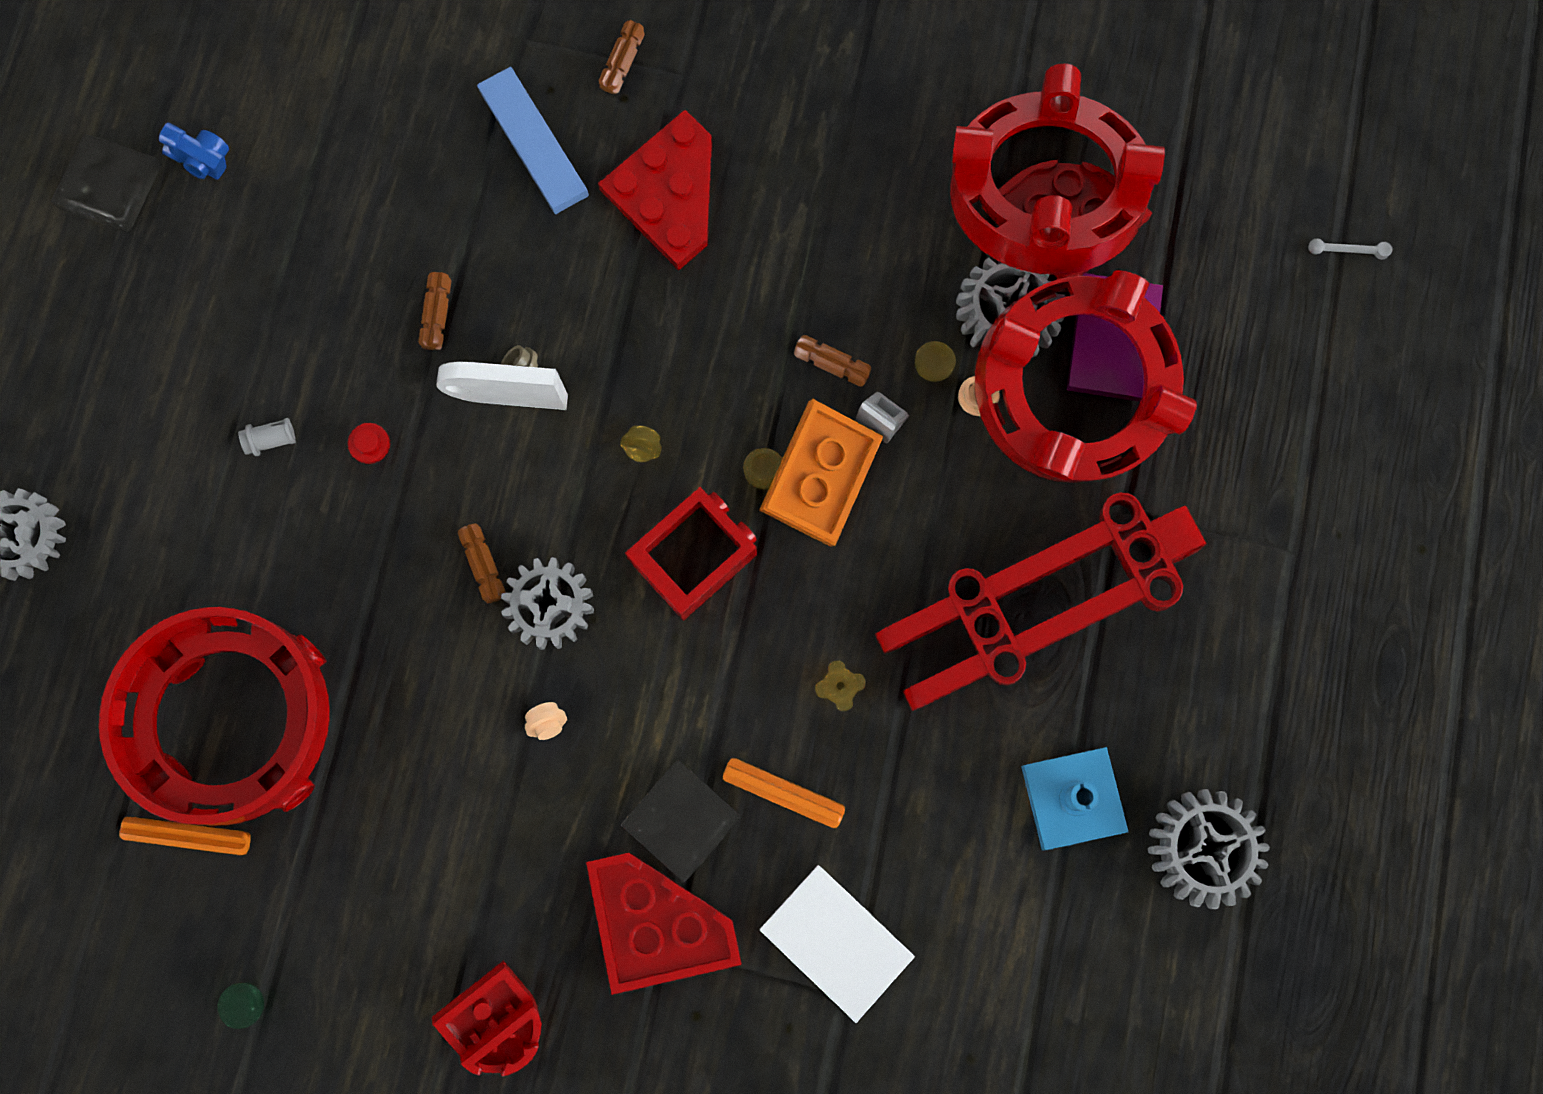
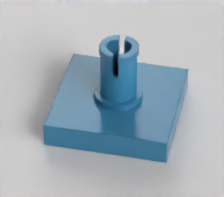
M1107 747L1021 766L1042 850L1128 832Z

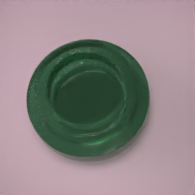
M245 982L229 986L221 994L218 1002V1013L221 1020L227 1026L235 1029H242L253 1025L260 1018L264 1009V998L261 991L255 985Z

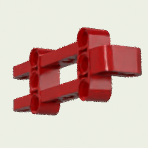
M1116 493L1106 500L1101 509L1100 523L986 579L980 572L974 569L965 568L958 570L949 581V597L875 634L884 654H887L960 619L978 653L904 690L903 693L912 711L987 675L999 685L1007 686L1014 684L1020 680L1025 672L1026 656L1139 601L1152 611H1163L1170 608L1179 601L1183 593L1181 578L1173 564L1196 553L1207 544L1186 506L1180 507L1150 522L1135 496L1129 493ZM1116 505L1126 507L1130 511L1131 521L1124 525L1113 522L1109 515V509ZM1140 542L1147 545L1151 551V559L1144 563L1135 561L1129 552V547L1132 543ZM1109 545L1112 546L1129 581L1016 636L1013 635L997 600ZM965 579L975 581L980 588L978 596L972 600L961 599L955 591L960 581ZM1154 580L1167 582L1171 588L1169 600L1159 601L1155 599L1150 592V583ZM981 617H991L998 623L999 631L994 637L982 638L975 632L974 625ZM1010 654L1018 663L1017 673L1010 677L999 675L994 669V660L999 655Z

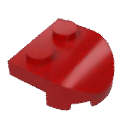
M504 960L432 1016V1025L459 1054L461 1065L475 1075H480L481 1072L500 1073L501 1076L513 1074L526 1066L539 1048L538 1042L542 1023L538 1006L531 992Z

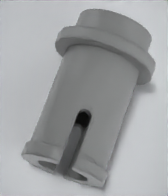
M289 418L257 427L249 424L245 426V430L238 432L242 449L246 455L253 453L254 456H259L262 450L296 443L294 430Z

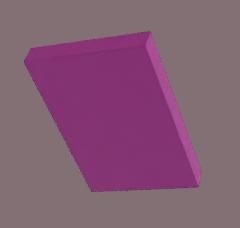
M1084 273V274L1082 275V276H1094V277L1107 278V276H1100V275H1094V274H1088V273ZM1149 283L1145 298L1160 312L1163 285ZM1076 315L1066 390L1140 402L1144 388V373L1140 356L1131 340L1118 327L1106 320L1094 316Z

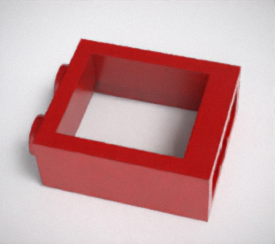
M701 487L694 491L625 552L628 561L683 621L757 556V547L753 544L757 541V538L753 532L741 521L736 525L725 514L729 511L725 502L715 492L708 495ZM701 507L739 549L686 595L648 553Z

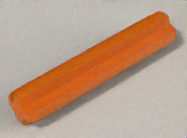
M737 758L729 760L723 773L724 781L831 828H837L845 812L844 805Z
M128 816L122 820L119 836L122 840L233 855L247 854L251 842L250 833L244 831Z

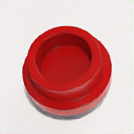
M364 423L357 426L348 438L350 454L357 461L365 464H373L382 460L390 448V439L387 432L381 426L374 423Z

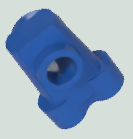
M171 123L165 124L162 128L159 142L164 144L162 149L163 155L178 163H184V168L197 178L205 179L209 175L218 180L222 176L227 166L225 155L229 151V147L219 136L210 131L201 130L194 139L187 135L186 131Z

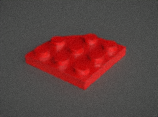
M1051 160L1028 167L1015 175L998 190L1009 203L1030 215L1033 213L1036 201L1046 196L1063 197L1071 203L1072 218H1076L1092 212L1108 199L1115 186V176L1090 163L1082 162L1081 165L1058 163V160ZM982 206V209H983L999 226H1001L1002 224H1001L1000 222H998L994 217H992V216L988 213V211ZM1148 208L1146 209L1141 226L1145 222H1147L1152 215V212ZM1120 215L1112 224L1095 234L1100 239H1103L1115 230H1120L1128 221ZM1088 270L1071 274L1050 275L1049 279L1054 281L1071 276H1082Z

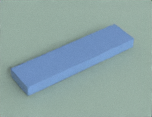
M511 66L477 84L479 92L554 214L588 197L587 188Z

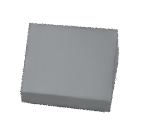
M876 392L862 403L855 421L882 435V441L887 444L909 415L883 394Z

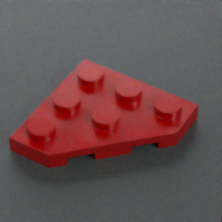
M686 110L681 112L598 183L600 191L678 271L708 246L712 135Z
M631 853L586 862L612 995L742 965L733 920Z

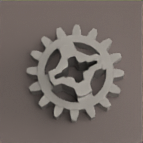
M17 489L15 495L5 490L0 491V575L9 580L16 581L18 575L28 579L33 578L34 567L47 571L49 567L45 561L48 556L59 558L60 556L58 551L53 549L55 543L66 541L65 537L57 534V530L66 525L65 521L54 517L59 509L48 503L47 498L35 492L31 495V493L23 489ZM21 510L17 514L12 513L13 511ZM16 555L21 556V558L16 560H3L6 557L12 559Z
M552 557L550 559L548 567H544L537 558L534 559V569L528 571L522 565L518 567L522 576L519 580L508 578L507 582L513 588L512 593L502 594L501 599L509 603L510 607L501 612L504 618L514 619L508 627L513 634L524 630L520 640L526 645L533 638H536V645L541 650L545 649L548 640H551L554 646L559 649L562 648V637L567 636L575 642L577 637L573 630L576 627L588 628V624L583 620L582 616L583 614H592L594 608L585 603L584 600L591 598L593 592L590 588H580L587 579L582 573L572 577L575 568L571 563L568 562L561 570L556 558ZM541 579L540 583L530 591L526 590L532 583ZM561 580L571 586L575 598L561 594ZM548 595H551L557 604L556 606H549L547 612H545L539 606V603L547 601ZM521 609L530 611L535 615L534 628L526 623ZM565 616L570 617L566 623L554 629L558 621Z

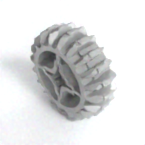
M991 258L984 261L983 269L975 266L970 273L971 279L966 278L963 280L961 285L963 292L958 294L956 300L957 305L961 306L956 314L957 320L965 321L961 328L962 335L974 333L970 344L972 347L978 346L983 342L988 330L992 326L984 317L980 303L985 305V310L990 312L996 320L1006 307L1012 303L1015 297L1019 299L1027 294V290L1032 291L1051 282L1048 281L1050 275L1019 270L999 261L996 264ZM1012 283L1015 285L1009 288H1003L997 286L996 284ZM1055 293L1056 297L1039 303V306L1042 307L1054 300L1065 297V295ZM1033 304L1034 309L1036 311L1038 306ZM1064 318L1052 322L1040 332V339L1032 358L1038 354L1039 346L1044 349L1050 346L1052 343L1051 336H1058L1061 330L1059 322H1062Z
M1208 789L1199 790L1197 799L1191 792L1183 793L1181 795L1182 805L1176 800L1169 801L1167 807L1172 817L1165 813H1158L1156 819L1164 826V829H1151L1149 835L1153 838L1160 839V846H1150L1148 852L1153 855L1160 854L1162 860L1155 862L1152 865V869L1155 872L1165 870L1168 872L1161 880L1162 886L1171 887L1177 883L1174 897L1183 900L1189 895L1190 905L1194 907H1200L1204 899L1209 909H1218L1220 900L1226 906H1233L1236 904L1235 893L1242 898H1248L1251 893L1246 882L1253 885H1260L1262 879L1254 872V869H1266L1269 866L1265 860L1258 859V852H1266L1270 847L1266 843H1257L1256 836L1262 835L1266 829L1263 826H1250V823L1255 819L1256 813L1251 810L1240 814L1243 801L1233 799L1227 804V794L1223 791L1216 792L1212 798ZM1202 812L1213 814L1224 820L1230 826L1233 833L1222 835L1217 833L1211 822L1205 821ZM1189 821L1190 826L1187 827L1189 842L1186 847L1177 851L1180 831L1184 824ZM1203 841L1213 843L1224 842L1221 845L1215 846V852H1209L1213 857L1193 855L1202 851V845H1207ZM1238 847L1236 866L1228 876L1227 873L1230 872L1228 856L1232 850ZM1198 863L1206 875H1211L1214 885L1207 886L1197 882L1184 870L1183 865Z

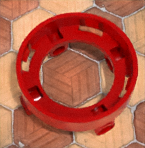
M1056 64L1050 67L1045 73L1042 92L1020 94L999 101L981 112L972 120L968 127H956L952 157L953 171L950 185V197L954 215L964 233L983 252L1003 264L1027 272L1049 275L1077 273L1102 265L1117 256L1130 244L1137 234L1154 184H1159L1163 171L1164 146L1146 145L1136 129L1121 115L1097 101L1080 96L1081 73L1073 65ZM1040 126H1056L1071 129L1089 137L1105 151L1114 168L1115 186L1111 195L1101 206L1083 216L1072 218L1071 203L1060 196L1040 198L1036 201L1033 213L1030 215L1009 203L997 189L991 174V160L994 153L1006 139L1025 129ZM979 200L988 213L1002 225L998 228L991 225L973 208L972 204ZM1120 215L1128 221L1120 230H1115L1103 239H1100L1095 234L1112 224Z
M1122 270L1113 271L1112 275L1107 278L1071 276L1057 279L1023 295L1009 305L994 321L982 342L975 368V395L982 421L989 435L1001 451L1014 463L1037 476L1059 482L1073 483L1106 479L1136 467L1157 450L1168 434L1176 433L1180 435L1188 428L1194 417L1197 402L1195 399L1183 395L1184 375L1180 350L1173 332L1164 317L1145 298L1149 287V282L1146 279ZM1057 292H1069L1071 295L1054 300L1036 311L1033 304L1037 305L1045 300L1054 298ZM1073 315L1098 317L1118 327L1135 346L1140 356L1144 373L1142 398L1132 419L1115 435L1094 443H1083L1079 439L1067 434L1047 430L1030 410L1023 390V367L1028 364L1037 348L1040 332L1052 322ZM1002 390L1007 411L1018 429L1009 434L1002 427L1006 423L998 403L992 402L991 394ZM1132 447L1133 450L1125 457L1119 456L1111 461L1100 464V467H1098L1096 461L1117 456Z
M205 607L185 611L164 619L148 629L129 646L120 657L107 681L100 706L99 734L103 755L111 774L121 789L142 808L164 819L184 824L231 825L255 819L275 808L282 809L284 812L292 810L302 803L315 789V785L308 777L320 758L327 738L330 706L326 683L320 670L326 659L302 634L295 636L269 620L239 609ZM236 619L252 624L251 635L231 631L211 633V623L213 626L237 627ZM220 652L247 654L264 663L275 674L283 688L287 702V723L282 741L271 759L261 769L243 780L225 785H206L193 781L186 768L174 757L164 753L159 743L157 714L163 694L170 683H182L197 673L205 662L204 656ZM128 693H138L133 714L134 737H123L122 735L127 703L125 701ZM193 803L212 806L234 804L233 810L219 814V809L194 808L192 810Z

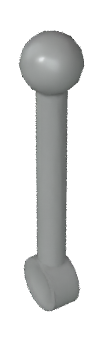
M1317 238L1310 241L1308 246L1309 251L1315 255L1323 251L1374 254L1376 258L1382 260L1392 253V246L1387 242H1381L1377 246L1324 243L1321 239Z

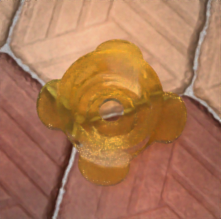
M834 661L829 664V673L825 679L816 684L815 691L818 697L827 698L832 703H835L838 710L847 711L853 706L852 699L857 691L864 689L866 684L865 678L861 674H853L845 669L843 662ZM838 682L844 683L845 687L844 689L839 690L837 689L836 684Z

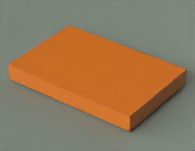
M815 399L810 400L759 511L830 547L835 546L883 436Z

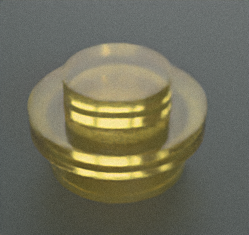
M938 341L928 342L921 346L915 357V367L920 376L934 382L948 378L953 372L956 363L952 349Z
M645 426L631 427L621 440V447L626 451V454L631 459L639 462H647L650 459L658 458L662 450V446L659 443L660 435L653 429Z
M759 448L752 451L746 457L743 466L747 481L756 488L768 489L782 461L781 456L769 448Z

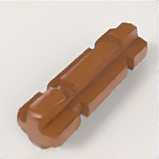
M632 20L624 23L620 32L622 37L617 39L606 63L608 68L603 69L599 78L600 88L603 91L611 94L619 92L624 82L621 79L626 77L638 51L636 46H640L645 35L644 27L640 23H635Z
M431 272L427 279L426 288H429V292L425 293L421 320L424 328L420 329L418 340L419 345L427 350H440L443 344L444 334H441V330L445 329L449 301L446 297L450 293L451 287L449 275L443 272Z
M802 335L798 340L794 350V355L797 358L806 362L812 360L814 361L813 365L840 378H843L845 375L849 378V382L857 386H863L867 382L871 373V366L858 359L854 362L851 360L852 356L824 343L821 346L817 345L818 340L807 335Z
M476 523L462 527L458 530V536L462 546L467 548L465 554L475 580L478 584L481 583L479 590L483 600L486 603L501 600V595L506 593L502 581L497 579L499 574L488 545L483 543L485 538L481 528Z

